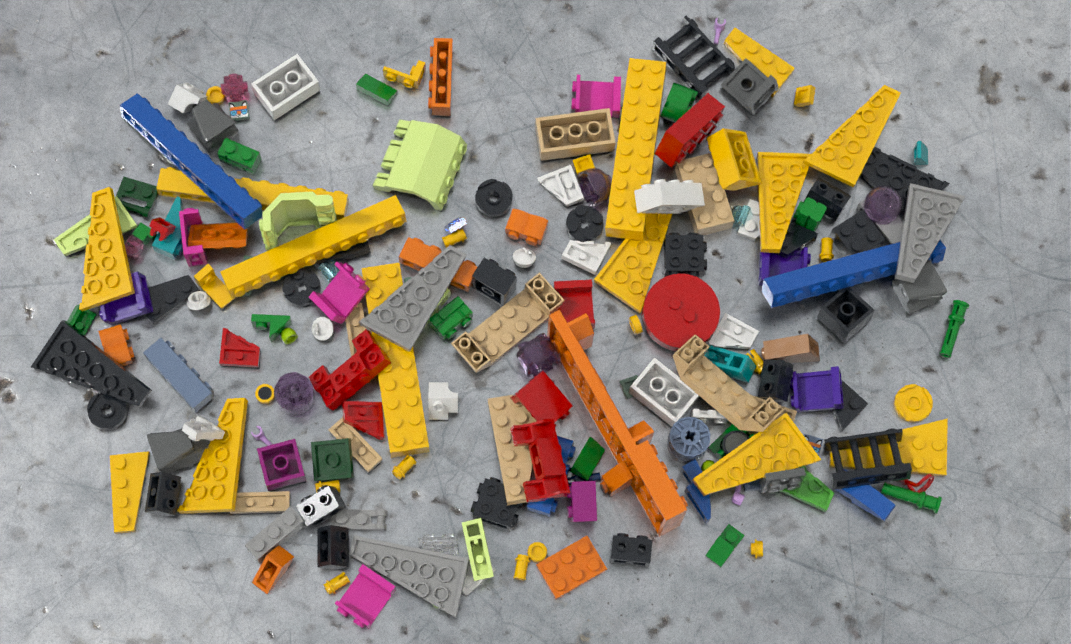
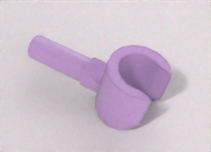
M718 18L715 20V45H718L721 31L725 28V19L723 24L717 23Z
M256 426L260 431L258 435L253 434L251 431L255 440H261L267 446L272 445L264 436V431L260 426Z
M741 485L736 486L732 497V502L739 506L745 495L739 493Z

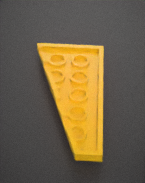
M647 213L643 241L625 238L594 279L595 283L639 314L644 304L672 214Z

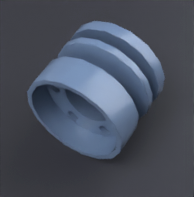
M696 417L681 418L674 423L667 439V449L672 458L682 464H687L694 459L698 462L703 458L710 444L711 436L707 425ZM687 435L688 437H693L692 442L690 439L686 440Z

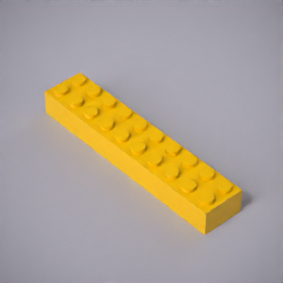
M629 58L605 226L607 237L642 241L644 239L647 213H637L634 191L641 189V186L644 184H651L654 153L656 151L666 78V62Z
M400 263L361 268L363 278L366 280L365 284L370 288L365 294L368 314L403 285ZM371 331L372 336L391 361V364L378 374L391 458L402 457L407 454L415 455L430 452L413 347L408 352Z

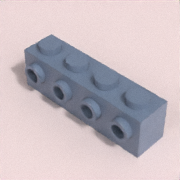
M159 338L143 352L144 356L197 413L214 398L211 392L213 391L212 387L206 381L204 383L201 382L199 379L200 374L194 368L189 369L186 365L188 363L181 354L177 355L173 351L175 347L168 340L165 342L162 338Z

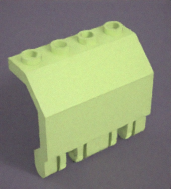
M399 120L394 135L403 138V140L390 141L381 167L389 170L390 173H377V178H375L372 187L385 192L394 190L415 194L427 200L435 210L442 211L444 204L447 202L450 188L454 184L455 175L460 169L462 157L467 151V144L461 136L438 124L415 120Z
M314 192L280 193L264 210L263 219H259V227L265 249L271 250L278 247V237L288 227L315 226L319 229L337 221L332 196L316 195Z

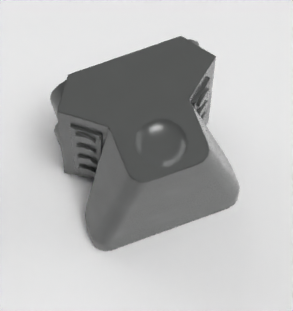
M207 100L192 109L193 116L186 123L207 151L216 150L222 145L225 138L232 139L239 131L235 126V120L228 116L218 103L212 104Z
M927 260L914 283L898 279L892 281L896 295L905 311L909 314L943 299L942 295L947 293L944 283L930 260Z
M183 428L173 432L147 434L156 466L160 472L172 474L178 469L191 467L199 462L193 442L188 437L189 435L182 431Z

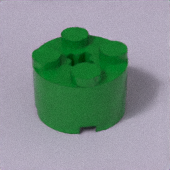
M674 82L660 117L675 123L692 108L698 92Z

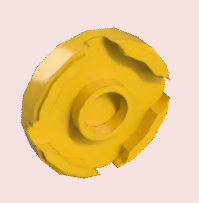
M916 384L905 385L894 398L896 413L907 422H921L932 411L933 400L931 394L927 389Z

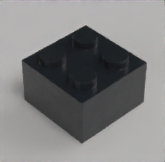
M864 210L834 227L829 235L844 257L879 248L885 241L883 235Z
M484 257L472 275V288L501 306L508 302L516 290L517 277L515 273L509 269L504 270L493 259L488 260Z
M850 287L842 288L820 308L817 318L845 343L871 321L875 310Z

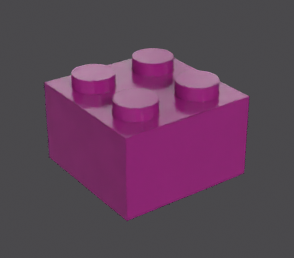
M295 439L257 448L268 491L306 481Z
M596 481L570 482V494L567 495V498H570L571 506H567V517L571 518V522L597 521Z

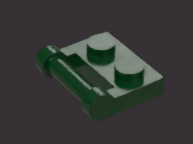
M123 176L116 196L120 199L126 210L149 218L158 197L157 186ZM127 198L144 203L146 206L142 207L122 200Z

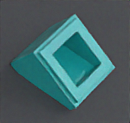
M918 141L914 147L915 165H928V148L922 141Z

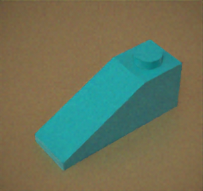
M178 196L165 218L166 221L176 226L174 232L169 234L164 241H159L161 235L158 232L152 244L155 252L173 260H176L177 256H180L183 252L179 211H183V203Z
M709 345L710 347L704 355L729 377L749 383L756 365L748 355Z

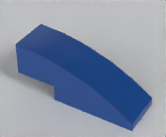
M696 459L681 468V473L689 484L684 492L704 523L707 524L711 519L710 495L703 496L692 481L693 478L702 473Z
M870 485L835 489L851 499L853 504L884 522L895 508L893 502Z

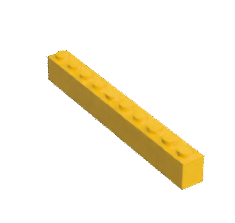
M173 167L160 169L156 188L159 196L172 198L178 196L186 200L215 203L183 172ZM244 177L241 179L234 178L241 188L244 187L253 199H257L261 203L262 210H265L280 193L314 192L316 195L332 196L336 219L339 220L346 217L349 198L348 194L342 191L328 192L323 188H316L314 190L302 185L293 187L286 183L271 184L266 180L257 182Z
M396 195L220 271L231 298L241 297L250 290L259 289L266 283L277 281L282 276L293 274L305 266H311L317 260L330 258L339 251L348 250L355 244L364 243L373 236L382 235L389 229L402 226L407 222L405 212Z

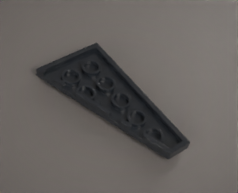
M877 147L873 148L860 174L903 216L905 214L910 183L944 191L950 184L935 178L930 173L926 174L918 170L916 166L891 154L888 155L881 152V149Z
M66 320L60 322L31 365V368L45 371L48 374L56 375L64 380L100 391V393L111 395L136 406H142L152 392L148 386Z

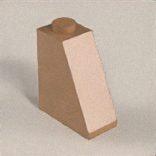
M809 334L763 341L764 348L761 349L765 360H784L789 363L820 361L818 342Z

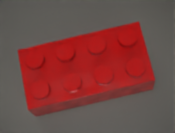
M707 93L666 130L654 154L671 168L676 163L680 164L685 159L687 153L691 154L698 143L701 145L708 134L712 135L717 129L716 124L724 116L722 112L726 106Z

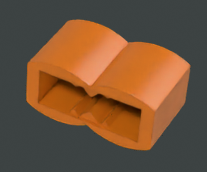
M512 209L505 233L511 239L518 240L520 238L526 240L525 242L529 245H541L548 227V220L522 210Z
M120 324L98 331L105 353L121 366L133 364L132 358L135 357L132 346L128 347L127 340L130 339L127 328L123 329Z

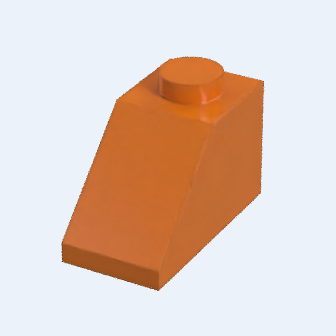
M620 462L601 477L600 486L604 493L608 492L610 497L627 489L632 484L633 476L625 462Z
M278 545L266 555L252 583L268 594L287 571L294 556Z

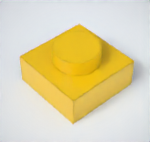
M812 85L796 88L794 105L797 107L813 105L816 88Z
M590 154L573 160L578 178L596 172Z

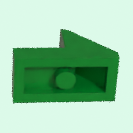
M251 315L253 327L259 330L270 328L269 338L271 342L281 335L283 329L289 328L292 325L289 315Z
M728 524L705 556L719 567H722L745 535Z

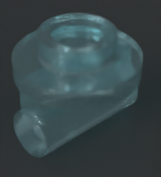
M736 205L733 207L731 212L734 224L745 225L751 209L749 206Z
M334 261L326 264L322 263L318 267L329 282L340 271L334 265L336 263Z

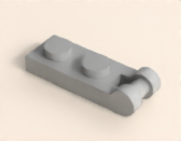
M343 509L332 516L331 525L357 531H386L385 517H387V510ZM372 517H377V523H371Z

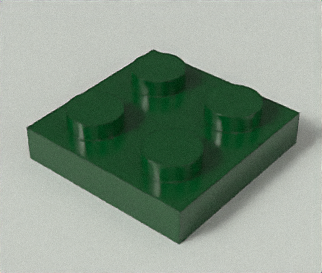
M351 438L311 442L314 481L354 478Z

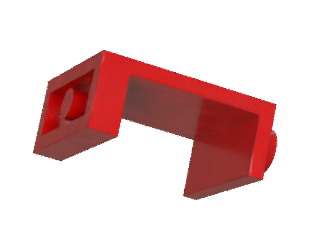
M592 279L554 281L553 288L564 299L563 304L556 311H561L567 323L587 314L592 329L595 328Z
M544 371L538 373L511 397L515 404L520 401L536 421L553 419L555 427L557 426L555 422L559 418L561 420L565 419L570 414L568 410L573 407Z

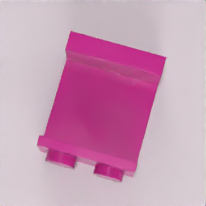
M577 74L576 81L572 83V92H576L575 98H572L571 109H575V113L610 108L611 118H619L621 77L614 76L613 82L580 81L581 75Z
M186 208L184 211H179L183 253L188 266L207 265V256L202 245L188 247V227L195 224H203L199 210Z
M336 261L334 265L340 271L322 294L313 291L309 298L332 321L342 324L370 288L365 284L366 280L353 272L354 268L351 265Z
M362 564L358 570L359 574L340 601L337 600L335 602V605L338 608L336 611L342 616L347 617L349 615L354 619L353 623L363 629L365 626L369 629L396 591V587Z

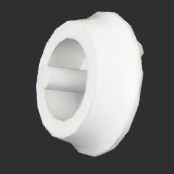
M523 247L513 253V260L517 266L527 268L535 262L536 255L532 250Z
M197 291L188 297L187 306L192 310H201L210 304L211 299L205 292Z
M319 317L312 324V333L318 340H327L334 332L333 323L326 317Z

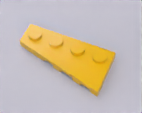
M735 27L724 40L723 44L738 60L743 62L747 58L766 77L772 75L777 80L779 89L795 69ZM779 89L774 91L771 96L774 97Z
M149 451L110 455L115 534L135 532L147 463L150 457Z

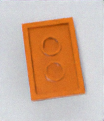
M238 223L191 225L188 247L202 245L203 248L222 249L223 247L241 248L247 245L248 228L244 230Z
M588 536L581 538L536 564L537 569L556 600L607 571L604 562Z

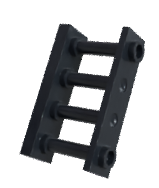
M686 15L683 18V28L667 41H662L660 37L656 38L653 41L652 49L688 88L698 92L696 96L701 100L707 94V86L725 71L730 75L735 70V65L730 58H726L698 28L697 23ZM687 33H690L695 38V41L679 54H675L670 47ZM699 46H702L708 53L691 67H687L683 63V59ZM714 59L720 67L703 80H699L695 76V72Z
M891 428L881 432L845 437L833 436L824 439V452H832L836 473H832L831 477L832 490L910 479L912 472L911 464L902 463L897 443L902 440V429ZM890 443L894 465L884 466L882 464L878 445ZM870 446L875 465L874 468H863L859 447ZM851 449L856 470L844 471L839 450Z

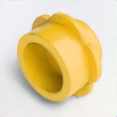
M755 539V543H751V555H755L756 559L757 557H763V541H757V539Z

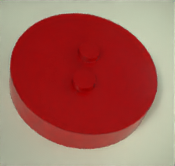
M689 274L666 276L656 282L647 293L642 309L644 327L657 344L668 350H679L694 335H697L706 343L712 337L719 323L720 305L713 289L698 277Z

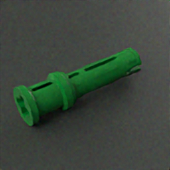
M953 300V309L951 315H948L949 325L939 353L945 358L952 357L960 325L964 324L966 309H969V304L961 300Z
M886 482L883 483L881 494L916 504L920 509L923 507L933 510L936 514L942 500L941 496L937 498L927 495L924 491L918 493Z

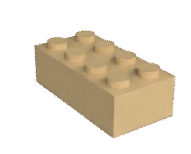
M610 108L535 118L540 161L611 152L615 149L616 142Z
M708 153L684 159L680 164L676 163L675 171L680 182L693 180L694 183H702L705 205L688 211L694 233L704 236L732 229L734 218L725 190L722 189L719 183L712 154Z

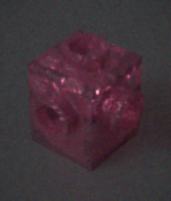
M238 74L224 76V83L221 84V93L226 96L227 103L246 100L245 92H248V83L243 80V76Z

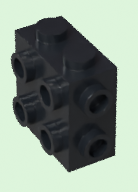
M676 232L665 235L664 277L673 274H689L698 278L703 276L704 271H707V259H704V253L707 252V242L703 241V235L698 233L680 235Z
M490 477V479L485 478L484 483H479L476 494H479L478 501H473L470 510L473 513V519L481 518L484 523L510 531L512 526H516L519 517L516 512L518 507L522 508L523 503L507 505L504 485L501 483V480Z

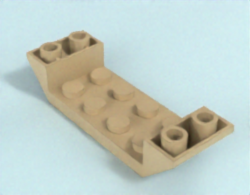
M539 272L525 283L524 290L469 334L465 331L451 345L475 372H479L493 365L549 319V315L556 312L563 304L564 299Z
M694 335L673 355L680 380L739 430L763 432L784 411V408L770 397L763 404L758 402L704 356L710 346L697 335Z

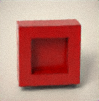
M161 217L152 219L149 225L151 227L150 235L155 236L158 231L161 235L159 241H164L169 234L174 232L176 226Z

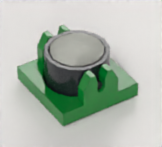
M732 424L707 449L720 460L754 436V434L750 435L749 431L739 430Z

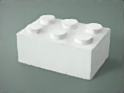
M298 54L251 83L253 93L273 120H276L320 91L319 81Z
M665 179L654 181V184H644L641 186V189L634 191L637 213L680 214L705 205L702 183H694L693 180L683 182L671 180L666 182Z
M656 358L650 362L629 389V393L671 427L685 416L699 398V395L682 382L680 377Z

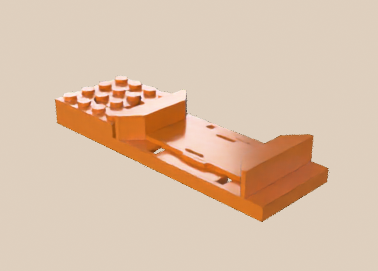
M558 310L549 315L547 339L617 463L619 464L624 461L633 476L631 488L657 534L661 537L681 525L688 504L683 496L680 497L677 493L678 487L673 479H669L666 473L668 469L664 462H660L657 458L658 452L653 444L650 445L654 434L653 429L644 420L630 428L627 427L597 371L584 350L592 347L594 331L588 315L584 314L567 323L561 311Z

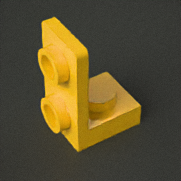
M418 60L416 66H412L410 75L384 66L383 76L388 81H397L407 88L414 87L418 89L426 71V64Z
M209 264L194 275L196 283L221 309L235 299V297L231 298L226 285L215 275L214 269Z

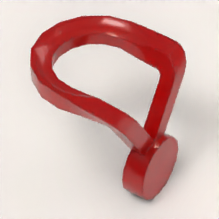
M928 474L918 483L908 479L899 480L902 485H907L911 491L920 493L930 487L934 481V476ZM929 478L927 483L922 488H920L918 491H915L913 487H919Z

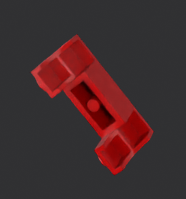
M367 329L352 340L357 352L330 374L328 368L322 365L309 376L315 391L320 393L326 407L333 411L391 364L387 354Z
M542 419L528 424L513 425L510 430L514 446L529 447L536 480L523 483L526 501L539 502L545 501L548 498L566 497L570 494L566 466L562 459V449L558 442L553 419Z

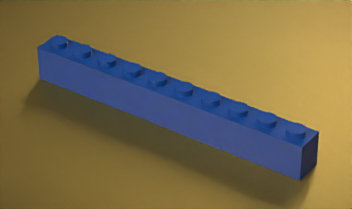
M137 93L120 104L122 117L244 230L262 218L261 203L257 199H253L244 187L241 188L232 176H228L220 165H216L207 153L200 151L195 142L188 140L183 131L177 130L171 120H166L160 110L154 109L145 97L142 98Z
M941 239L928 259L932 264L939 263L944 259L946 247ZM900 242L765 278L763 280L762 293L771 308L838 289L852 287L860 283L870 282L882 277H888L889 275L896 274Z

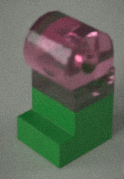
M141 222L125 243L127 257L131 260L139 259L145 246L149 241L154 242L157 234L151 236V228Z

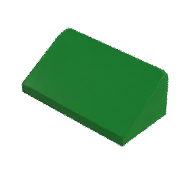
M366 73L356 83L357 90L389 106L398 92L396 89Z
M79 304L75 306L67 322L85 336L96 313L89 309L82 312L79 310Z
M589 437L570 472L588 481L605 449L595 439Z

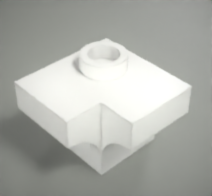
M184 82L176 85L168 105L182 113L191 112L195 104L198 105L205 101L207 96L202 94L203 91Z
M429 382V420H448V413H458V393L449 390L448 382Z

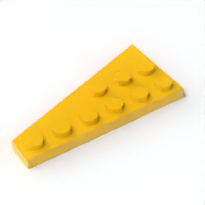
M883 85L854 115L833 132L822 145L817 147L803 163L854 187L901 92Z
M757 153V168L762 181L758 185L761 252L780 253L809 166L804 164L803 161L811 154Z
M110 187L92 193L90 208L91 224L88 227L89 242L86 244L83 270L85 274L84 286L81 288L83 295L82 303L79 306V310L82 312L135 293L113 189Z
M230 398L226 400L217 427L225 431L223 439H214L210 441L208 448H205L193 474L194 480L190 489L187 488L185 492L186 498L178 508L177 512L180 514L235 512L248 405L246 398Z
M785 413L773 421L763 432H758L693 478L692 481L702 495L706 496L763 479L765 473L796 469L819 462L821 458L788 414Z
M948 418L902 429V440L897 443L902 463L911 464V474H932L933 476L944 477L947 475ZM890 443L878 445L882 464L884 466L894 465ZM870 446L859 447L863 468H874L875 465ZM851 449L839 450L843 468L855 469ZM829 451V467L835 468L832 452Z

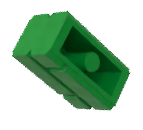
M228 138L224 139L217 153L221 162L242 171L246 170L247 173L252 175L255 174L262 160L259 151Z
M809 197L804 202L800 201L793 216L796 219L795 224L815 232L827 209L826 206L819 202L816 203L815 200Z
M457 296L434 314L428 322L430 327L444 341L446 338H453L457 334V329L461 326L466 327L472 322L473 312Z

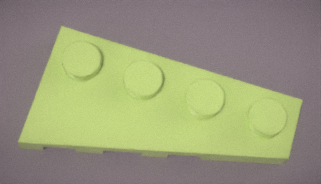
M115 196L122 233L137 228L136 222L120 199ZM90 214L54 239L65 256L86 248V244L89 242L88 227L91 224Z

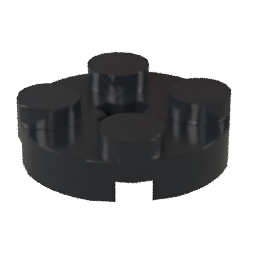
M489 179L479 185L475 195V203L485 216H501L512 206L513 194L507 183L497 181V179ZM491 194H494V196H499L496 202L489 200L491 198Z
M578 205L568 214L566 228L569 236L574 241H595L602 234L604 226L603 216L595 208ZM588 221V224L590 226L582 228V224L580 222Z
M299 269L293 274H288L283 281L282 288L286 300L296 307L313 304L314 302L309 298L310 294L313 291L321 294L320 280L317 275L307 269ZM305 284V288L307 289L305 291L302 290L301 292H298L297 286Z
M98 393L90 399L87 405L88 417L91 423L98 429L113 431L126 419L127 405L125 401L119 400L116 397ZM111 406L110 410L112 412L110 414L104 415V411L102 409Z

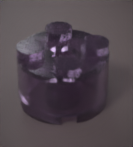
M545 333L537 335L530 342L524 341L519 344V351L516 354L528 377L531 374L535 377L541 371L549 372L553 369L552 364L555 362L558 364L561 360L556 347Z
M297 372L286 373L279 378L274 388L277 405L286 415H302L314 405L315 393L309 378ZM296 391L297 396L293 397L292 392Z

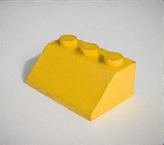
M723 128L707 137L708 148L712 154L714 167L717 170L722 189L735 191L762 183L746 132Z

